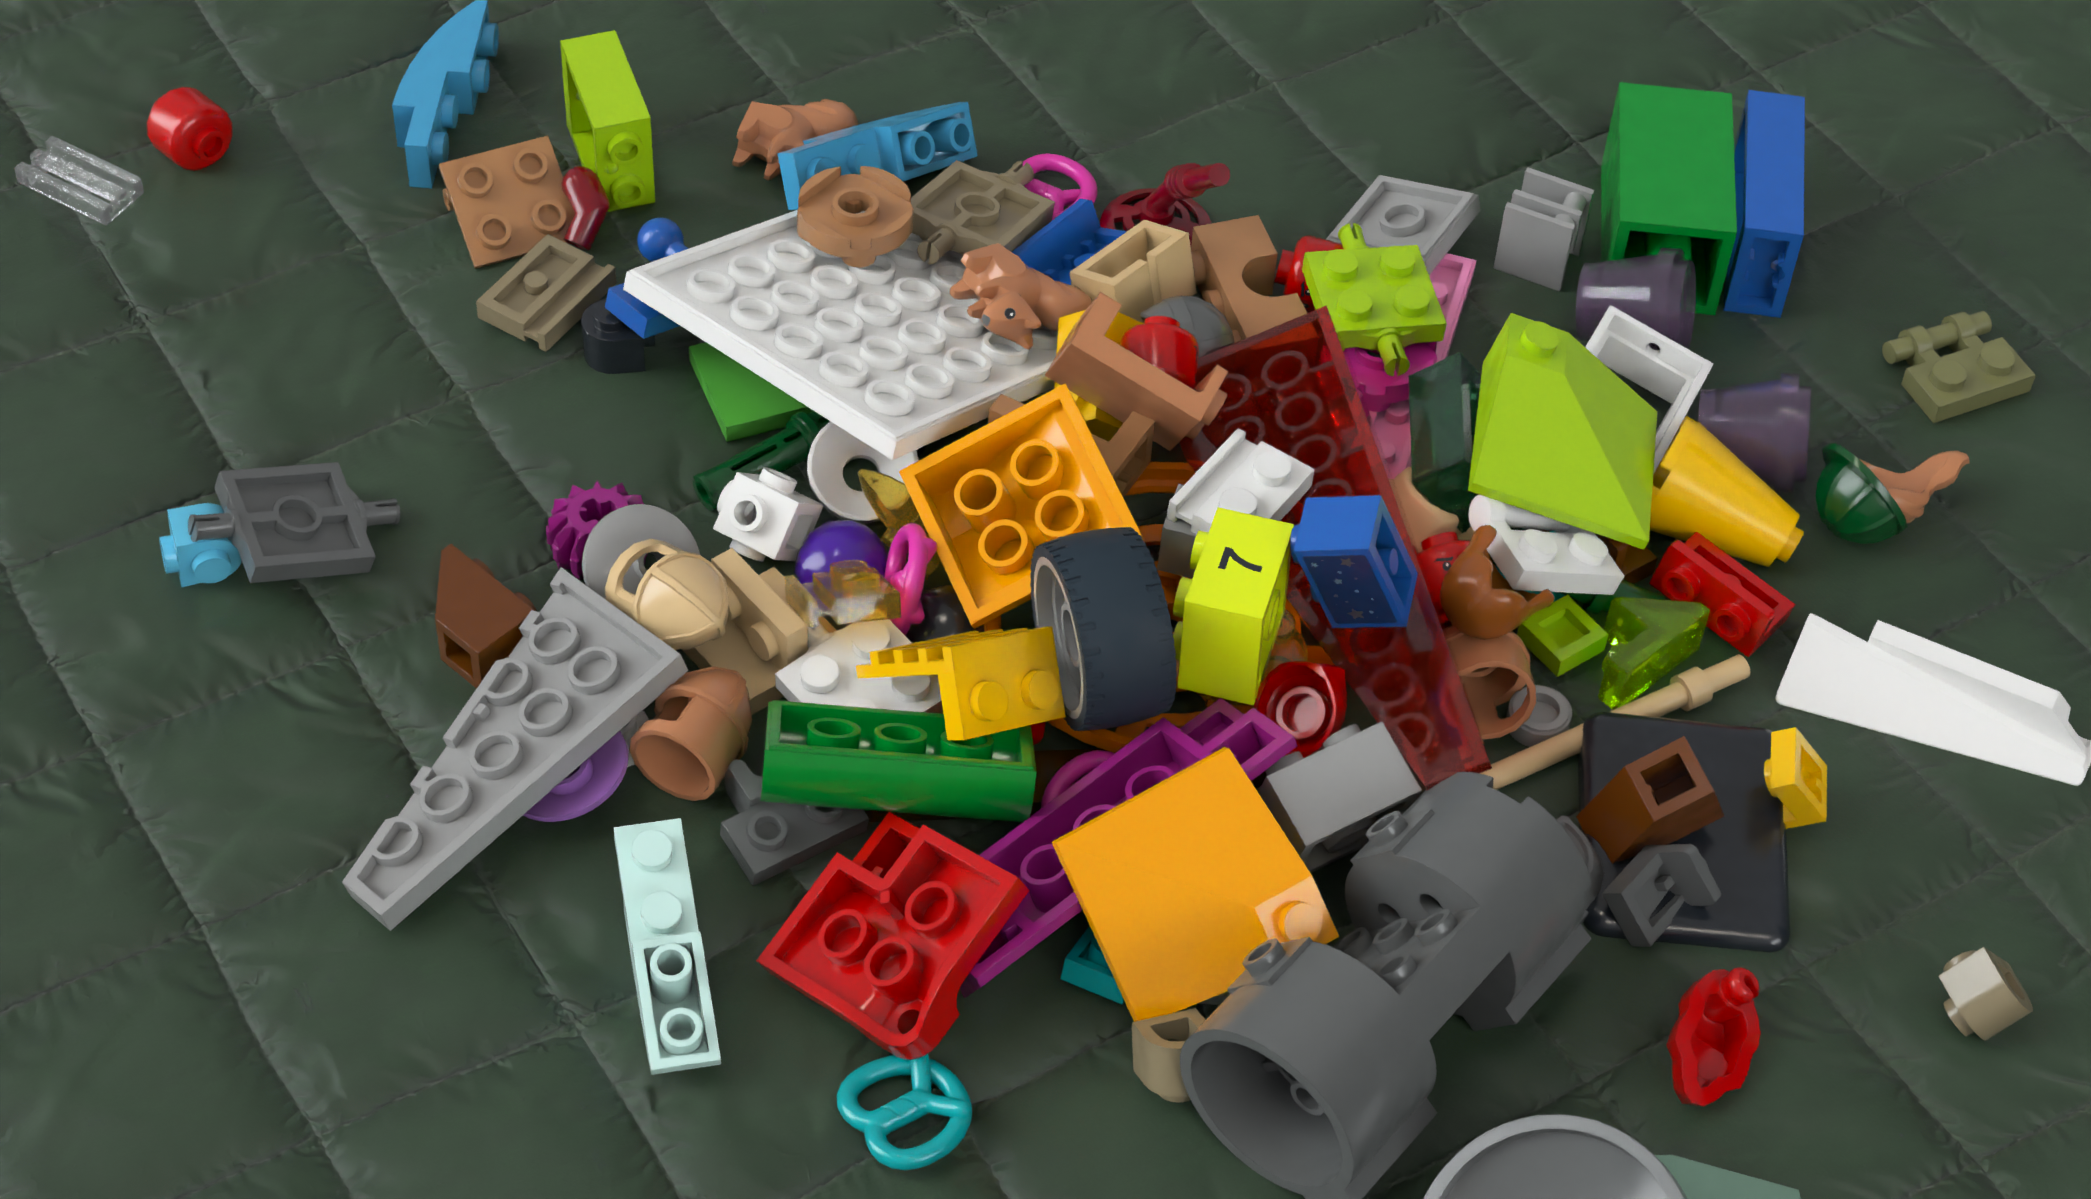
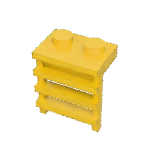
M1052 626L1029 630L1027 628L1007 631L998 629L981 633L969 631L869 652L871 663L856 665L857 678L938 675L948 741L967 740L1066 717Z

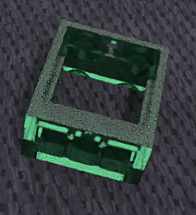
M1458 352L1408 377L1412 483L1435 506L1457 515L1459 518L1457 529L1464 533L1471 527L1468 516L1471 501L1475 496L1479 495L1468 491L1481 374ZM1511 528V530H1526L1523 528Z

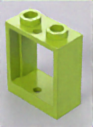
M616 31L560 40L567 127L582 166L591 169L599 177L609 199L610 206L608 212L655 203L651 117Z

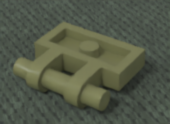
M1985 311L1968 315L1966 312L1952 314L1944 317L1940 325L1928 329L1918 325L1901 331L1898 338L1887 341L1882 345L1883 356L1889 364L1906 360L1911 366L1906 368L1901 385L1933 423L2030 392L2036 376L2003 337L1985 343L1980 340L1978 336L1989 333L1992 329L1991 319ZM1949 346L1954 352L1940 357L1935 350Z

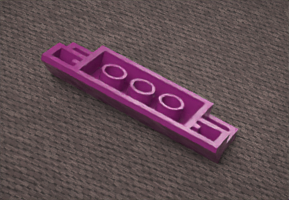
M1222 698L1218 699L1180 729L1163 717L981 853L979 856L1017 876L1030 891L965 978L960 987L964 998L981 988L1082 911L1081 905L1052 845V841L1224 747L1230 748L1244 772L1252 781L1297 747L1294 736L1255 708L1243 714Z

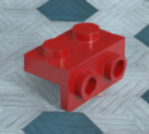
M1695 532L1684 543L1680 540H1675L1667 548L1649 582L1650 585L1748 658L1788 619L1796 605L1698 532Z

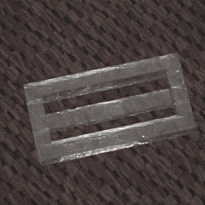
M54 136L45 141L47 151L44 152L36 149L30 154V165L21 162L14 168L18 183L106 226L144 193L140 177ZM49 171V172H51V173H53V174H55V175H57V176H59V177H61V178H63V179H65V180L71 182V185L68 184V183H66V182H64V181H62V180H60V179H58V178H55V177H53V176L47 174L46 172ZM91 192L94 193V194H96V195H98V196H100V197H103V198H105V199H107V200H109V201H111V202H110V203H107V202H105V201H103V200H101V199H99V198H97V197L91 195Z

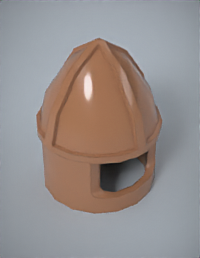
M1452 624L1438 634L1429 663L1430 681L1437 692L1442 715L1452 729L1463 736L1480 740L1500 738L1517 730L1530 718L1536 704V687L1530 671L1529 652L1518 635L1511 631L1499 638L1483 640L1462 633ZM1525 684H1527V695L1522 706L1511 717L1499 718L1496 706L1510 701L1513 694L1521 691Z
M716 666L687 672L674 684L670 685L655 700V718L644 722L630 740L629 751L634 764L642 774L659 789L677 798L690 801L707 799L724 779L729 764L734 760H740L747 751L752 714L746 680L738 671Z

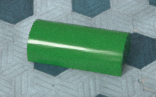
M772 700V702H768L760 802L1024 822L1030 818L1037 773L1031 725L967 740L948 741L944 714Z

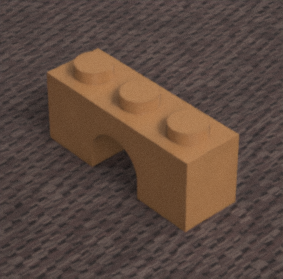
M1259 215L1193 227L1191 244L1195 284L1198 286L1203 297L1202 300L1213 304L1226 317L1235 341L1234 358L1231 366H1236L1244 385L1249 384L1251 386L1311 375L1317 340V331L1298 293L1269 297L1273 292L1278 253Z

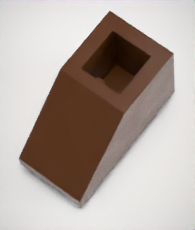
M449 544L441 550L435 614L440 658L477 689L495 661L509 657L523 637L519 627L531 610H537L524 594L520 592L513 593L496 580L484 562L477 558L471 560L454 545Z
M1683 736L1624 766L1585 806L1576 818L1584 833L1591 835L1600 844L1613 864L1636 856L1645 845H1668L1724 817V813L1713 787L1688 741Z

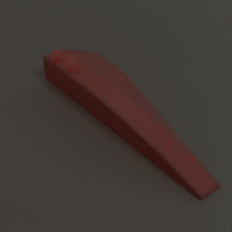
M1327 306L1198 358L1196 386L1216 365H1219L1228 371L1219 387L1220 390L1227 393V397L1209 426L1204 424L1194 440L1185 436L1180 441L1189 467L1196 473L1239 428L1246 432V440L1256 445L1263 441L1315 469L1311 488L1281 519L1282 522L1291 523L1294 526L1300 524L1306 498L1381 495L1418 573L1407 627L1332 628L1319 602H1315L1311 595L1310 583L1301 565L1294 562L1292 555L1286 599L1336 666L1345 669L1346 681L1376 722H1383L1402 757L1427 791L1457 772L1482 773L1492 769L1462 675L1348 351Z

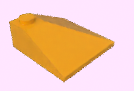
M1066 384L1049 391L899 471L929 537L937 544L936 552L974 629L1032 599L1030 568L1036 546L1074 533L1118 527H1131L1138 532L1142 540H1145Z
M1224 747L1052 841V845L1134 1022L1175 1013L1227 992L1228 987L1246 970L1242 964L1244 958L1253 949L1267 940L1276 938L1279 943L1310 937L1313 942L1327 944L1339 937L1313 876L1230 748Z

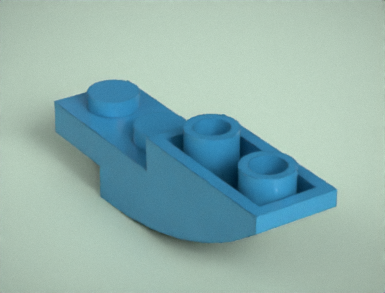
M475 0L442 25L420 49L399 84L392 109L397 147L405 148L410 187L432 189L439 163L448 161L449 136L447 129L456 128L458 114L474 115L479 93H487L490 63L487 59L488 56L496 57L499 46V27L497 23H490L488 0Z
M957 102L852 126L804 140V145L777 153L788 210H798V197L803 184L815 174L829 168L841 167V175H860V166L875 167L897 176L902 181H906L948 167L956 160L963 162L978 156L968 102Z

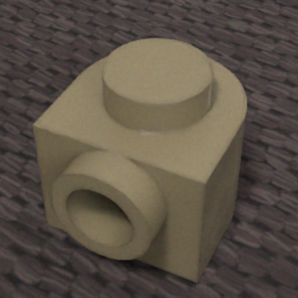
M1985 947L1978 951L1971 950L1955 956L1946 963L1943 973L1938 976L1950 996L1949 999L1943 1002L1944 1008L1952 1022L1965 1036L1975 1032L1981 1039L1987 1041L2033 1012L2030 999L2009 963Z
M1196 1008L1132 1022L1133 1071L1150 1091L1159 1094L1162 1099L1170 1102H1186L1191 1100L1181 1075L1180 1053L1185 1041L1206 1020Z

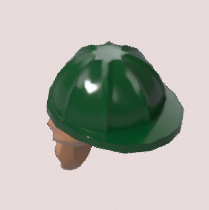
M1829 443L1822 448V456L1826 466L1820 474L1816 487L1815 497L1819 517L1827 525L1828 530L1833 531L1840 539L1860 544L1877 543L1886 540L1893 535H1898L1908 527L1907 523L1922 516L1925 505L1934 491L1946 488L1954 483L1961 469L1970 463V459L1963 452L1946 451L1929 457L1911 471L1895 473L1858 459L1854 454L1838 444Z

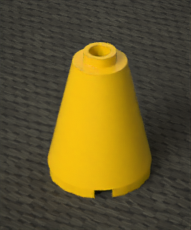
M1688 416L1684 418L1653 474L1650 531L1682 541L1688 540L1695 532H1698L1728 555L1765 567H1769L1776 558L1786 563L1804 534L1803 530L1796 527L1800 517L1799 513L1699 421H1695Z

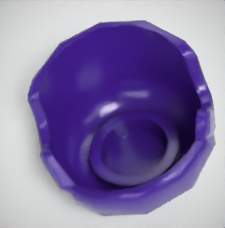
M852 520L828 521L810 531L797 553L794 573L797 575L805 598L812 599L830 610H857L875 600L883 590L888 555L881 539L867 526Z

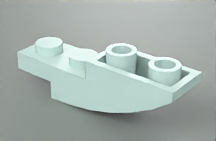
M681 818L614 827L624 915L651 1075L721 1065L701 931L698 929Z

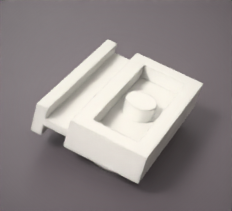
M1238 428L1169 500L1167 519L1176 522L1178 518L1191 524V532L1196 535L1199 530L1209 532L1217 507L1281 521L1311 488L1315 469L1263 441L1256 445L1246 440V432Z

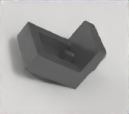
M1671 844L1645 845L1604 890L1602 895L1630 945L1651 947L1672 923L1673 917L1684 901L1691 906H1713L1720 899L1722 893L1712 877L1706 861L1694 845ZM1668 890L1674 893L1675 896L1650 919L1651 914Z

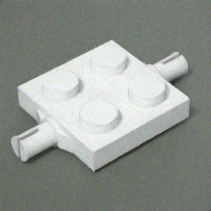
M878 607L867 612L845 628L836 630L833 633H829L812 615L810 610L805 609L801 611L800 618L808 625L809 649L804 655L775 673L776 688L788 701L943 714L938 675L857 678L856 665L871 663L869 652L911 643Z

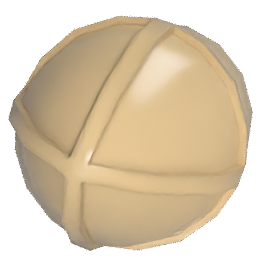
M648 539L634 543L621 553L610 569L605 586L606 600L674 650H689L701 646L710 640L714 641L722 637L726 632L725 626L728 619L729 605L726 579L710 561L701 555L686 552L666 541ZM649 552H659L665 555L646 571L638 584L636 595L624 590V575L634 561Z

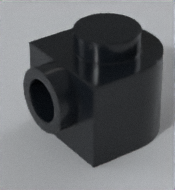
M606 299L597 301L586 308L582 314L581 325L584 358L587 364L594 370L606 374L646 371L644 347L655 346V335L645 339L640 337L605 308Z

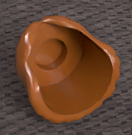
M1491 525L1481 526L1475 531L1469 545L1457 557L1442 581L1439 597L1441 606L1454 627L1468 636L1483 640L1499 638L1513 631L1531 615L1549 607L1555 598L1549 589H1545L1539 594L1512 589L1508 581L1503 578L1492 563L1487 548L1497 534V530Z

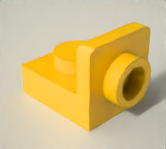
M1796 727L1771 732V759H1767L1764 763V777L1770 794L1775 798L1778 797L1783 803V822L1786 824V829L1826 822L1827 765Z

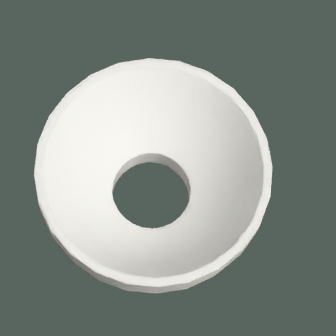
M830 421L819 431L812 442L807 459V475L813 493L828 512L843 520L871 523L881 521L893 515L906 504L910 494L899 471L919 460L916 450L891 460ZM864 458L873 462L879 473V481L876 486L868 491H856L848 487L843 478V468L849 461Z

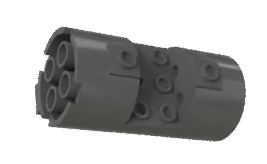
M1454 772L1441 776L1403 814L1399 811H1394L1375 822L1366 832L1369 842L1350 860L1354 866L1347 875L1345 900L1355 930L1342 937L1334 947L1313 942L1310 937L1279 943L1276 938L1270 939L1257 946L1244 958L1242 964L1246 970L1228 987L1227 990L1230 995L1185 1041L1180 1053V1070L1183 1083L1194 1107L1214 1135L1244 1164L1274 1184L1303 1195L1305 1199H1362L1437 1114V1111L1427 1099L1433 1090L1437 1075L1435 1055L1429 1040L1453 1014L1463 1016L1473 1031L1517 1024L1591 940V937L1581 925L1589 913L1584 910V893L1591 886L1587 866L1577 846L1565 829L1534 799L1528 796L1520 804L1504 793L1493 789V777L1480 773Z

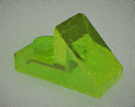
M1630 597L1614 598L1611 601L1604 631L1609 634L1607 641L1613 647L1602 662L1601 668L1605 672L1598 699L1612 710L1628 704L1696 653L1700 648L1710 609L1698 602Z

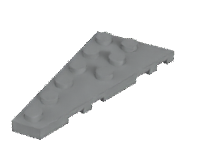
M562 567L550 583L553 594L541 611L531 610L519 627L523 637L508 658L495 661L443 736L447 746L432 768L422 766L411 782L410 786L414 794L398 816L385 819L342 881L350 896L390 931L688 671L680 653Z

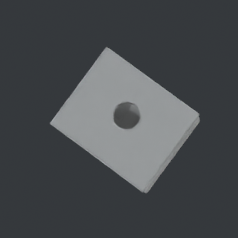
M1527 167L1522 190L1515 189L1512 194L1511 203L1507 202L1505 206L1493 268L1560 291L1563 286L1569 253L1579 256L1582 251L1595 190Z

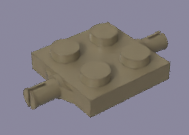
M956 160L911 197V204L914 209L912 233L918 235L923 240L918 245V255L923 262L929 259L928 264H935L948 251H955L964 255L966 252L996 243L1001 244L1012 252L1052 221L1055 202L1024 187L1034 178V171L1028 163L1023 166V161H1017L1007 172L997 174L981 171Z

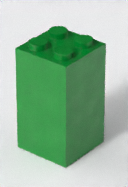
M1619 82L1601 164V304L1716 315L1737 234L1732 93Z

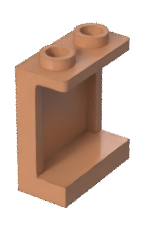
M1100 292L1073 325L1045 376L1060 385L1066 384L1071 392L1123 423L1133 411L1155 420L1153 441L1169 451L1185 436L1194 440L1204 424L1207 426L1211 424L1227 397V393L1220 390L1219 387L1228 371L1216 365L1192 389L1105 337L1107 330L1122 305Z

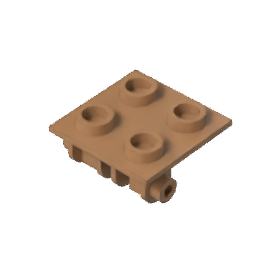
M548 136L439 163V169L446 189H443L445 205L448 211H455L475 269L525 256L547 234L567 243L563 239L575 212L562 190L563 175Z

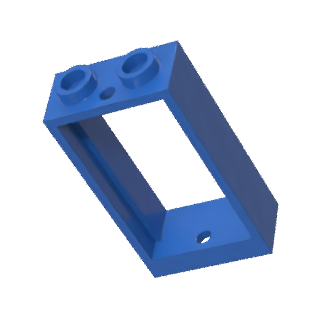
M1748 90L1734 145L1737 234L1724 280L1723 311L1781 318L1804 236L1805 97Z

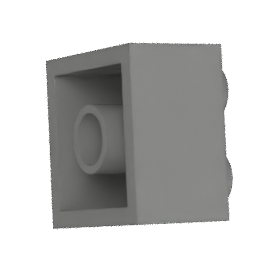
M1382 721L1362 731L1357 724L1347 726L1323 742L1325 749L1306 758H1303L1299 751L1282 757L1265 771L1267 776L1263 784L1256 789L1310 873L1363 848L1369 842L1366 832L1375 822L1394 811H1399L1403 814L1422 791Z

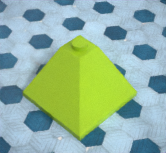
M1510 313L1483 361L1468 491L1644 550L1649 542L1657 411L1569 332L1551 327L1544 322L1534 321Z

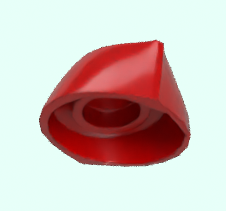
M1290 661L1279 664L1261 682L1254 708L1294 736L1297 747L1286 755L1299 751L1303 758H1306L1325 749L1323 742L1341 730L1347 708L1345 669L1342 667L1307 661Z

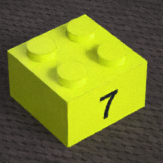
M1217 507L1209 532L1200 530L1197 532L1190 558V569H1194L1195 572L1192 579L1181 578L1173 606V616L1183 618V621H1178L1173 635L1175 658L1177 661H1180L1178 688L1254 706L1258 689L1285 612L1291 559L1290 537L1294 524Z

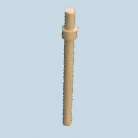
M1740 654L1704 670L1699 667H1693L1673 676L1670 679V685L1610 712L1661 717L1679 708L1684 711H1690L1710 702L1714 692L1750 676V667L1747 660ZM1583 724L1479 769L1474 773L1493 777V789L1498 790L1580 753Z

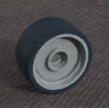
M1131 527L1089 530L1059 537L1036 546L1030 568L1033 618L1035 628L1052 626L1066 715L1063 718L1070 725V728L1075 731L1114 728L1140 722L1170 710L1175 699L1177 683L1173 630L1164 589L1162 588L1157 568L1149 549L1146 547L1142 537L1138 535V532Z

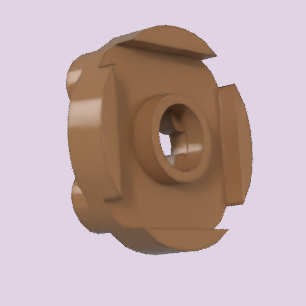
M860 166V175H841V167L823 170L809 178L800 189L797 233L801 239L807 241L818 250L841 257L843 262L851 267H867L875 262L876 256L884 255L901 246L912 233L914 209L911 204L910 190L897 176L875 167Z

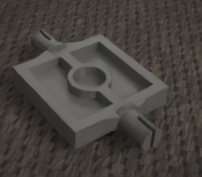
M338 462L219 471L214 487L224 513L190 515L188 519V532L193 542L228 538L238 549L250 583L368 573L376 556L366 533L367 526L397 525L400 521V506L397 505L398 501L395 498L367 502L360 500L348 487Z

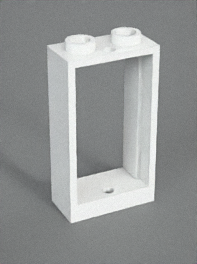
M1610 305L1585 348L1608 368L1671 403L1669 410L1656 431L1655 472L1710 372L1713 363ZM1649 343L1657 344L1660 350L1652 349Z

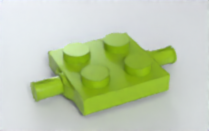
M1350 223L1346 224L1338 232V238L1344 250L1305 252L1302 266L1328 349L1359 347L1377 350L1381 355L1386 374L1394 376L1396 369L1397 376L1406 373L1410 367V362L1406 357L1403 347L1414 343L1443 341L1447 325L1418 245L1370 248L1365 242L1361 226L1353 223L1351 230Z

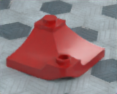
M888 812L853 861L838 852L835 854L756 961L768 973L844 1019L872 1042L896 1057L908 1060L920 1058L931 1052L940 1043L959 1017L957 996L962 983L1030 890L1017 876L924 824L919 829L893 813Z

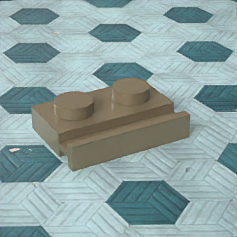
M547 234L476 301L478 318L523 341L531 338L539 342V349L547 352L582 318L586 308L599 301L608 293L610 287L617 284L616 267L610 264L602 267L595 263L594 256Z

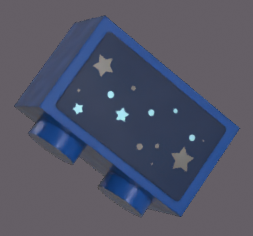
M1382 496L1306 498L1300 524L1295 525L1291 532L1290 550L1294 562L1301 565L1310 583L1311 595L1314 601L1320 603L1332 628L1407 627L1418 573Z

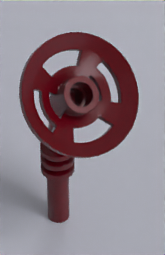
M1186 163L1174 166L1169 169L1165 175L1164 182L1157 188L1133 190L1112 200L1101 215L1100 226L1117 230L1115 223L1122 222L1124 230L1128 231L1135 226L1132 220L1140 219L1139 223L1147 220L1188 232L1191 247L1193 227L1212 224L1204 208L1192 198L1202 195L1206 189L1227 184L1230 179V170L1223 163L1205 166L1196 163ZM1140 198H1145L1144 200L1136 203L1134 206L1126 205L1131 201ZM1185 207L1193 213L1197 223L1191 221L1189 212ZM1174 211L1179 214L1180 218L1174 217Z

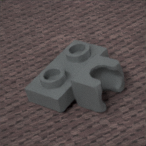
M741 760L732 761L726 770L725 789L739 814L721 822L720 836L752 886L867 831L869 818L864 810L760 802L762 776L753 774Z

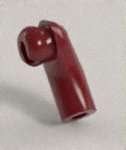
M578 166L570 169L563 177L561 183L562 190L575 212L563 240L589 252L606 217L610 203L598 175L587 167Z

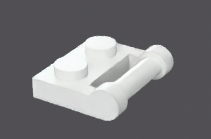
M1482 495L1475 496L1471 501L1468 513L1470 525L1474 532L1484 525H1491L1497 530L1496 537L1487 548V551L1513 590L1543 591L1549 589L1551 592L1614 595L1623 580L1624 574L1608 553L1607 546L1595 533ZM1511 528H1523L1528 530H1511ZM1539 530H1555L1556 533H1554V532H1542V531H1539Z

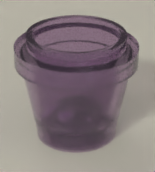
M1662 247L1658 254L1585 263L1581 270L1576 299V328L1579 340L1589 342L1607 309L1612 305L1689 349L1696 310V272L1693 261L1685 260L1684 252L1681 248ZM1649 343L1652 349L1660 350L1657 344Z
M1781 373V379L1714 389H1701L1698 421L1767 485L1774 486L1776 493L1793 494L1794 482H1806L1811 386H1800V374Z

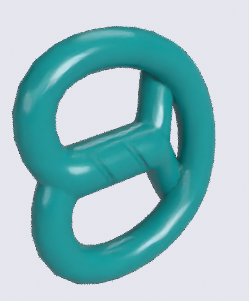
M928 1054L910 1060L892 1055L868 1062L858 1067L844 1079L836 1095L837 1108L843 1119L853 1128L864 1133L865 1142L871 1155L879 1163L891 1169L905 1171L919 1169L940 1160L962 1141L972 1119V1105L965 1086L951 1070L936 1060L930 1059ZM911 1076L912 1091L888 1102L880 1108L868 1111L858 1103V1095L868 1086L890 1077ZM931 1083L937 1086L945 1096L932 1094ZM928 1113L950 1117L946 1127L936 1137L913 1148H897L886 1137L891 1132Z

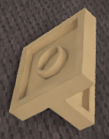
M730 548L711 559V563L726 579L729 596L726 632L722 637L714 641L710 640L701 646L682 650L700 669L716 666L738 671L746 680L751 714L753 715L767 707L768 702L784 697L776 688L775 673L804 655L809 649L808 625L800 618L801 611L805 609L810 610L812 615L829 633H833L836 629L775 567L758 575L733 548Z

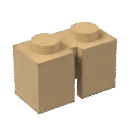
M1147 220L1141 221L1070 271L1071 285L1076 286L1089 295L1092 302L1102 292L1122 305L1118 312L1142 323L1143 320L1140 313L1169 297L1193 296L1197 293L1189 233Z

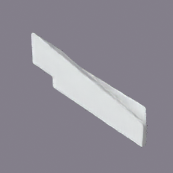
M1810 613L1775 698L1777 703L1783 706L2074 786L2082 784L2091 763V740L2078 736L2068 722L2071 707L2059 691L1877 620L1869 640L1866 642L1823 618Z

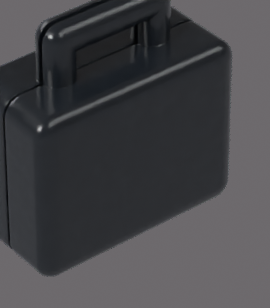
M1611 712L1592 714L1584 722L1582 746L1580 753H1578L1579 813L1624 766L1683 736L1688 741L1713 787L1724 813V817L1668 844L1694 845L1706 861L1722 896L1713 906H1691L1684 901L1673 917L1672 923L1655 942L1760 952H1776L1787 945L1790 938L1786 824L1783 822V803L1778 797L1775 798L1770 794L1764 777V763L1767 759H1771V730L1759 727ZM1579 824V829L1588 838L1600 856L1604 870L1602 887L1595 900L1586 909L1589 913L1584 919L1583 924L1595 935L1627 939L1602 893L1634 857L1612 864L1600 844L1591 835L1585 834ZM1668 890L1651 914L1650 919L1675 896L1674 893Z

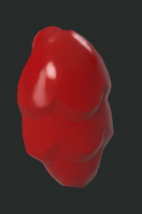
M1737 967L1730 970V972L1725 969L1712 970L1693 983L1683 994L1678 1004L1679 1017L1671 1030L1666 1045L1672 1058L1673 1088L1682 1104L1706 1106L1716 1101L1725 1092L1740 1089L1748 1074L1752 1056L1759 1045L1761 1032L1758 1014L1753 1001L1759 994V983L1755 975L1746 968Z

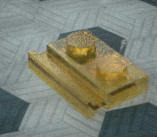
M844 560L831 563L829 565L830 572L812 573L813 583L801 584L794 575L784 576L786 601L808 627H818V617L831 616L837 624L901 618L900 592L874 567L868 568L866 561Z

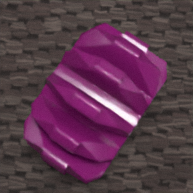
M597 479L592 489L585 491L572 485L568 498L554 499V507L551 510L552 516L548 518V525L546 526V536L558 569L561 567L563 569H571L575 578L578 580L584 579L582 557L585 543L592 529L604 516L616 509L628 505L644 504L641 495H628L623 483H619L611 489H605ZM647 553V554L645 555V557H644V565H645V560H646V556L648 555V553Z

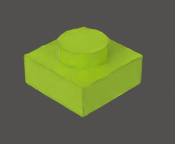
M1569 595L1558 599L1549 607L1531 615L1519 626L1517 633L1524 645L1556 677L1603 652L1609 635Z

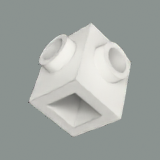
M763 467L761 474L737 472L734 480L730 481L720 494L717 503L719 515L713 529L732 538L730 548L753 560L763 562L765 557L768 556L774 560L796 561L797 553L809 532L814 530L824 505L794 491L797 481L779 471Z

